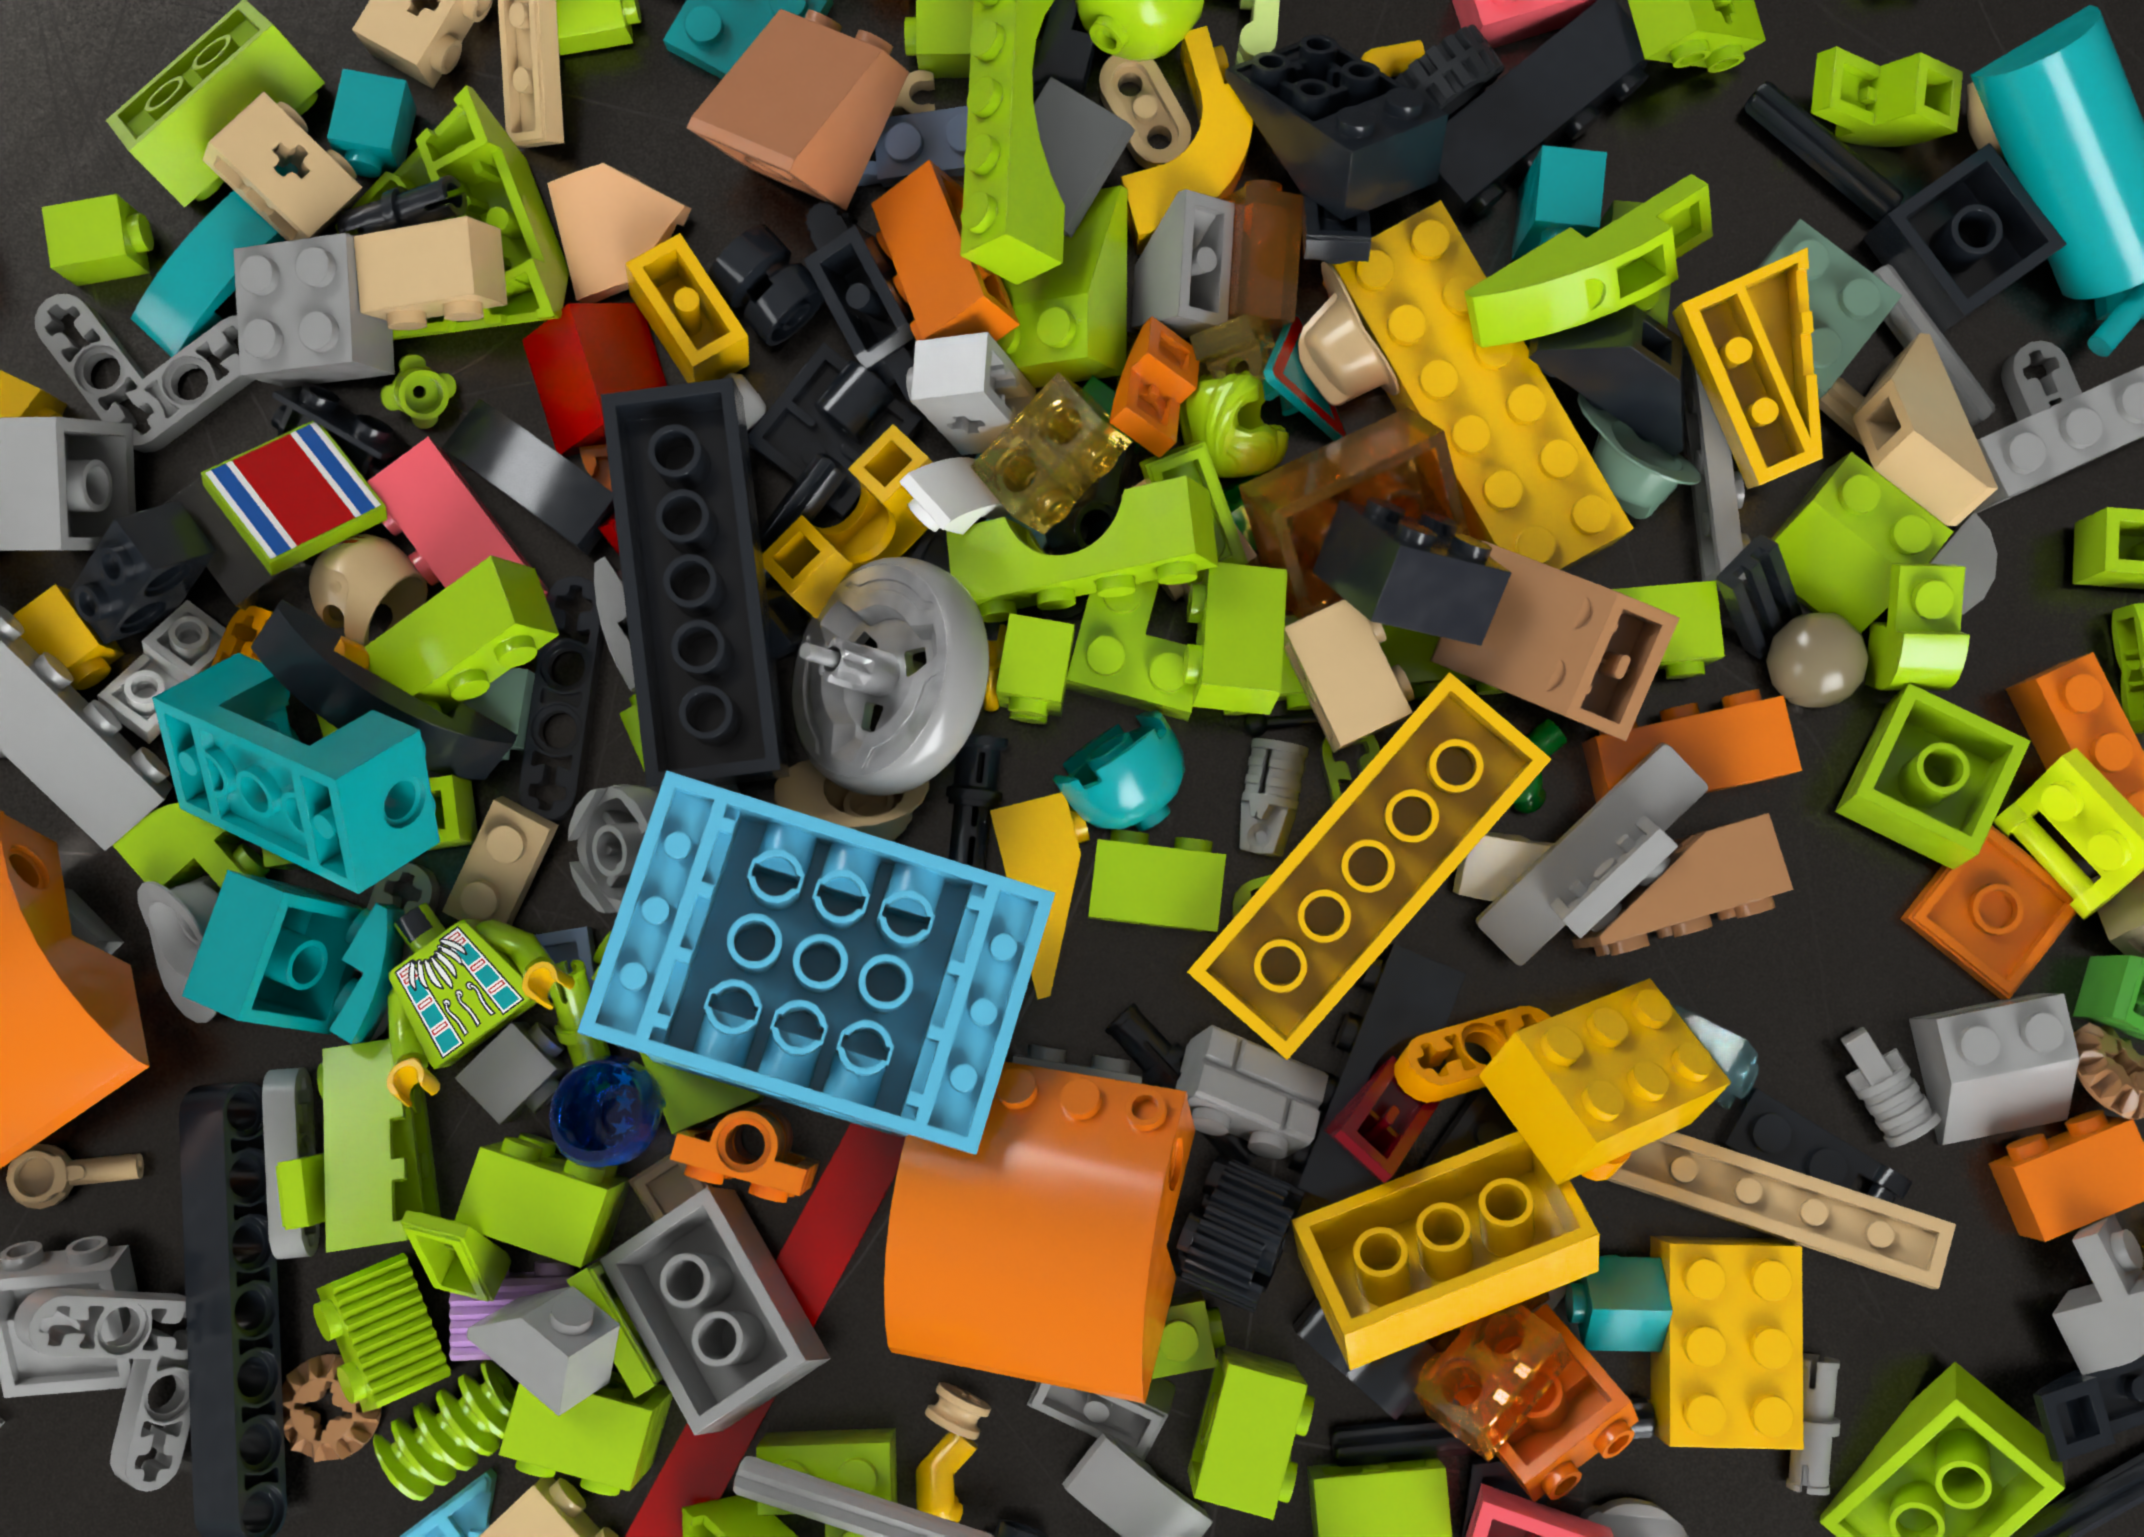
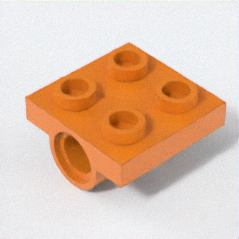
M755 1105L731 1113L724 1117L714 1130L699 1127L677 1133L670 1160L687 1164L684 1175L690 1178L717 1185H723L724 1179L732 1180V1178L751 1182L748 1190L749 1194L779 1203H787L788 1197L800 1196L814 1186L821 1160L790 1152L793 1143L792 1126L788 1118L780 1110L768 1105ZM746 1124L759 1129L764 1137L765 1148L761 1157L751 1155L742 1145L741 1134Z

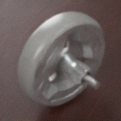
M909 557L882 558L864 564L847 574L837 586L818 618L815 619L811 616L803 632V640L799 643L794 660L790 692L791 711L799 742L807 758L823 776L836 785L852 792L872 796L894 795L923 785L941 772L958 754L978 719L989 675L987 633L982 615L969 591L953 575L932 563ZM871 637L877 643V648L864 644ZM926 652V664L913 660L914 654ZM875 704L883 706V711L875 731L872 732L870 724L873 707Z

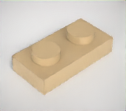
M504 796L494 799L442 912L459 921L462 919H478L482 922L496 919L512 926L559 825Z

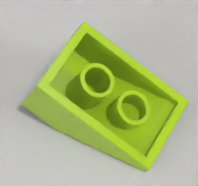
M1122 185L1100 189L1072 237L1064 236L1063 264L1019 285L1001 277L1020 325L999 339L997 343L1034 388L1086 381L1092 375L1097 379L1121 376L1126 364L1128 189Z
M1954 1362L1909 1403L1820 1515V1523L1836 1537H2010L2065 1489L2062 1462L2051 1460L2044 1434L1963 1367Z

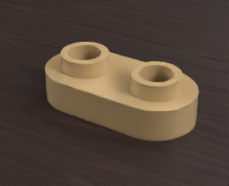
M1114 55L1108 58L1100 72V98L1106 110L1125 120L1135 129L1126 145L1134 160L1143 168L1149 169L1165 164L1179 156L1190 145L1191 127L1157 63L1154 60L1138 62ZM1133 82L1140 87L1141 91L1135 96H1125L1120 92L1119 87L1123 83ZM1161 134L1169 139L1170 145L1164 149H1155L1148 143V140L1153 135Z

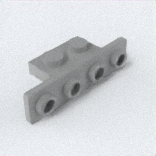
M1666 743L1658 744L1476 918V924L1518 966L1524 965L1565 925L1580 939L1590 929L1593 932L1603 929L1619 914L1622 908L1620 901L1638 884L1646 886L1652 883L1667 869L1671 861L1668 856L1678 845L1665 831L1707 792V783L1671 746Z

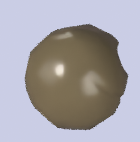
M1819 612L1802 614L1795 617L1774 635L1766 663L1772 685L1790 703L1808 708H1826L1843 702L1855 693L1865 679L1869 655L1862 633L1843 616L1836 613Z

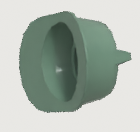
M1578 394L1577 401L1582 413L1599 432L1591 456L1621 508L1635 519H1646L1654 513L1658 506L1669 497L1679 484L1695 485L1700 483L1701 473L1682 455L1677 454L1673 457L1654 443L1643 441L1635 434L1632 428L1607 411L1593 407L1582 394Z

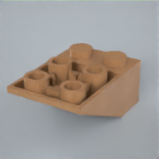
M1481 540L1492 547L1490 557L1512 572L1481 646L1439 637L1430 661L1605 734L1627 741L1680 618L1620 592Z
M1769 813L1674 839L1673 841L1678 847L1668 856L1671 861L1667 869L1652 883L1646 886L1638 884L1620 901L1622 908L1619 914L1606 927L1597 932H1593L1590 929L1581 939L1576 935L1572 939L1574 949L1594 947L1597 957L1611 954V956L1619 955L1649 946L1647 933L1656 931L1658 939L1672 935L1679 937L1713 927L1710 914L1717 913L1718 920L1720 921L1733 917L1737 919L1776 908L1772 896L1794 889Z

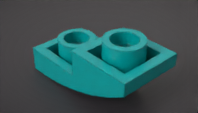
M375 903L372 910L364 909L352 922L345 936V942L349 943L350 946L341 960L361 971L363 975L360 980L356 978L351 979L338 995L333 1005V1012L337 1013L338 1016L328 1031L350 1044L370 1042L387 1009V995L393 987L388 973L401 963L404 948V939L394 924L405 915V911L394 904Z

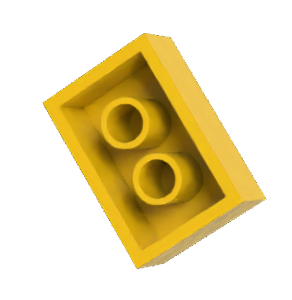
M1651 978L1514 1032L1479 1074L1482 1082L1557 1185L1690 1125L1732 1083Z
M1650 1236V1258H1661L1673 1310L1662 1351L1650 1352L1651 1403L1656 1417L1654 1435L1670 1447L1804 1450L1802 1246L1779 1238Z

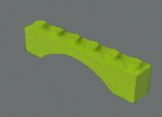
M973 0L960 256L1019 285L1063 264L1065 205L1052 178L1040 141L1033 101L1032 75L1036 39L1044 16L1055 0Z

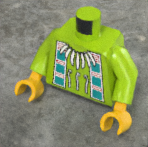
M423 903L399 918L394 926L414 954L388 973L389 980L393 986L387 995L389 1042L394 1066L387 1078L389 1092L408 1108L412 1106L410 1100L411 1089L418 1082L431 1096L437 1094L440 1090V1083L426 1069L428 1062L433 1069L452 1066L538 1003L552 1010L555 1006L548 999L551 986L558 982L571 990L575 985L574 978L555 966L554 961L534 934L496 919L482 922L478 919H462L446 930L427 903Z

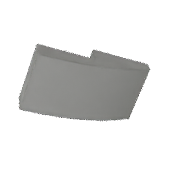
M604 556L594 563V587L599 619L615 664L630 691L636 693L622 572Z
M1104 1432L1101 1433L1062 1483L1067 1492L1122 1537H1202L1213 1523L1205 1509L1160 1479L1148 1463Z

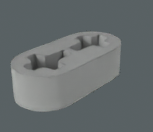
M2041 340L2030 342L2011 354L2002 366V384L2018 421L2082 393L2067 357L2053 343ZM2030 364L2032 366L2043 365L2047 375L2040 380L2038 378L2027 380L2023 369Z

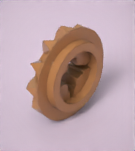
M2089 1022L2075 1031L2074 1037L2079 1054L2076 1075L2085 1089L2101 1105L2125 1118L2134 1120L2144 1118V1056L2139 1055L2133 1049L2130 1039L2119 1038L2116 1031L2110 1026L2103 1025L2099 1027Z
M320 1355L303 1362L286 1375V1381L282 1386L284 1435L290 1442V1451L301 1452L312 1457L314 1462L342 1460L357 1452L374 1435L380 1421L382 1407L363 1412L359 1401L351 1404L345 1397L337 1376V1367L345 1364L342 1355ZM331 1388L330 1393H333V1405L342 1407V1411L351 1412L352 1414L336 1416L329 1420L326 1429L322 1430L323 1425L320 1424L321 1414L317 1411H312L311 1407L304 1406V1404L322 1399L327 1389Z

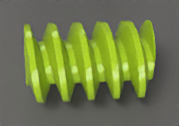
M484 1360L480 1363L485 1380L483 1384L480 1385L467 1373L458 1377V1384L463 1396L459 1400L446 1388L435 1393L436 1401L440 1409L438 1414H435L422 1402L413 1407L414 1417L418 1425L415 1429L401 1417L392 1421L391 1431L395 1439L394 1443L391 1444L389 1440L380 1434H374L373 1445L378 1461L389 1481L402 1494L412 1500L422 1501L433 1493L435 1485L445 1486L455 1479L457 1469L467 1471L478 1463L479 1454L490 1456L500 1449L501 1439H503L516 1391L504 1372L492 1360Z

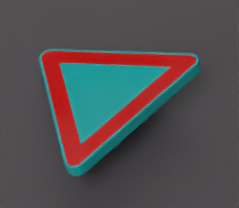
M1294 314L1286 319L1263 371L1264 398L1267 401H1271L1280 395L1282 415L1289 416L1300 411L1334 442L1340 443L1347 439V434L1337 408L1326 402L1305 374L1299 361L1298 342L1303 323L1300 317Z

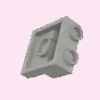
M89 1236L70 1243L66 1250L43 1252L42 1244L37 1241L21 1242L4 1249L0 1253V1382L4 1398L127 1388L133 1359L51 1357L40 1354L18 1339L14 1329V1319L20 1304L28 1295L39 1289L55 1287L138 1292L129 1245L109 1246L106 1237ZM127 1307L113 1310L104 1319L101 1327V1335L104 1341H114L127 1331L131 1319V1314ZM56 1311L52 1318H42L39 1329L47 1333L50 1326L71 1325L79 1330L80 1320H73Z

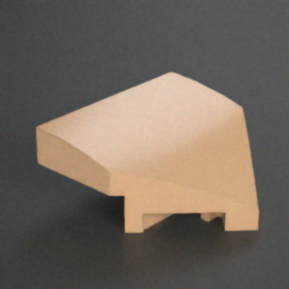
M605 163L585 168L547 183L576 301L596 303L628 290L625 263L670 239L677 224L684 227L692 208Z

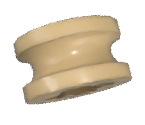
M939 1382L936 1388L939 1400L935 1405L930 1404L927 1406L925 1415L950 1432L968 1439H978L981 1431L977 1427V1422L979 1418L989 1416L991 1411L990 1405L966 1390L949 1383Z

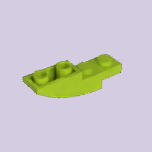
M1690 174L1586 238L1569 227L1466 290L1464 293L1474 342L1480 347H1489L1520 342L1560 332L1616 312L1678 280L1676 259L1713 237L1708 184Z

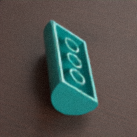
M2089 5L1970 75L2009 169L2067 244L2048 258L2062 295L2081 300L2113 295L2144 283V120L2102 13L2098 7Z

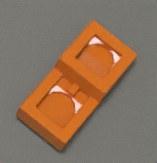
M1151 316L1143 324L1126 361L1115 393L1109 423L1155 456L1161 458L1177 442L1180 404L1197 389L1201 352Z

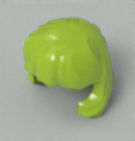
M1244 370L1240 374L1217 371L1212 374L1202 375L1198 378L1197 389L1180 404L1179 421L1184 445L1196 440L1206 442L1219 478H1245L1273 470L1283 460L1287 452L1289 433L1282 426L1268 425L1261 419V406L1266 400L1264 398L1262 382L1259 377H1255L1253 371Z

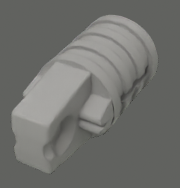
M1252 738V752L1247 765L1249 769L1244 782L1246 784L1245 791L1242 793L1239 848L1258 855L1282 857L1299 807L1298 798L1302 790L1301 781L1305 773L1306 766L1304 764L1309 748L1279 740Z
M1860 1027L1841 1038L1842 1043L1859 1068L1845 1077L1858 1099L1864 1100L1866 1109L1870 1115L1874 1116V1121L1880 1131L1884 1132L1883 1138L1889 1147H1898L1923 1136L1940 1123L1941 1117L1935 1109L1930 1108L1928 1099L1920 1092V1087L1916 1080L1910 1076V1068L1896 1048L1882 1055L1864 1027Z

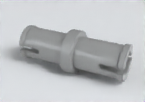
M1804 1353V1450L1791 1449L1789 1478H1787L1786 1487L1800 1493L1802 1486H1807L1806 1494L1828 1495L1830 1494L1829 1474L1832 1437H1837L1840 1434L1841 1420L1834 1417L1838 1369H1840V1360L1826 1356L1824 1361H1819L1820 1355Z

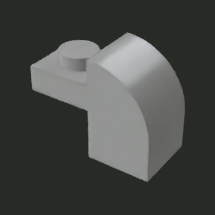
M2115 1214L2081 1227L2072 1241L2094 1284L2068 1290L2052 1314L2082 1375L2131 1363L2144 1355L2143 1256L2135 1236L2128 1229L2122 1230Z

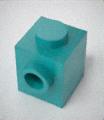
M349 69L342 70L327 139L332 150L348 161L356 175L377 178L385 171L394 173L406 160L417 111L407 81Z
M1617 1255L1599 1256L1598 1272L1580 1278L1576 1283H1568L1566 1287L1565 1307L1569 1323H1578L1581 1344L1587 1350L1662 1351L1673 1310L1661 1258L1620 1257Z

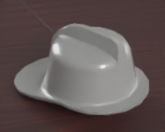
M210 875L202 876L191 882H185L169 889L155 881L144 882L137 890L138 905L149 929L163 985L173 1003L184 1016L196 1023H207L216 1015L217 1011L183 997L182 993L221 888Z

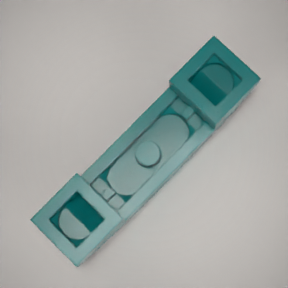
M292 163L284 167L277 165L275 168L276 172L283 177L290 172L297 174L299 171ZM233 191L193 229L173 252L148 286L131 320L165 352L173 357L222 320L215 310L236 290L234 249L283 242L285 239L245 200Z

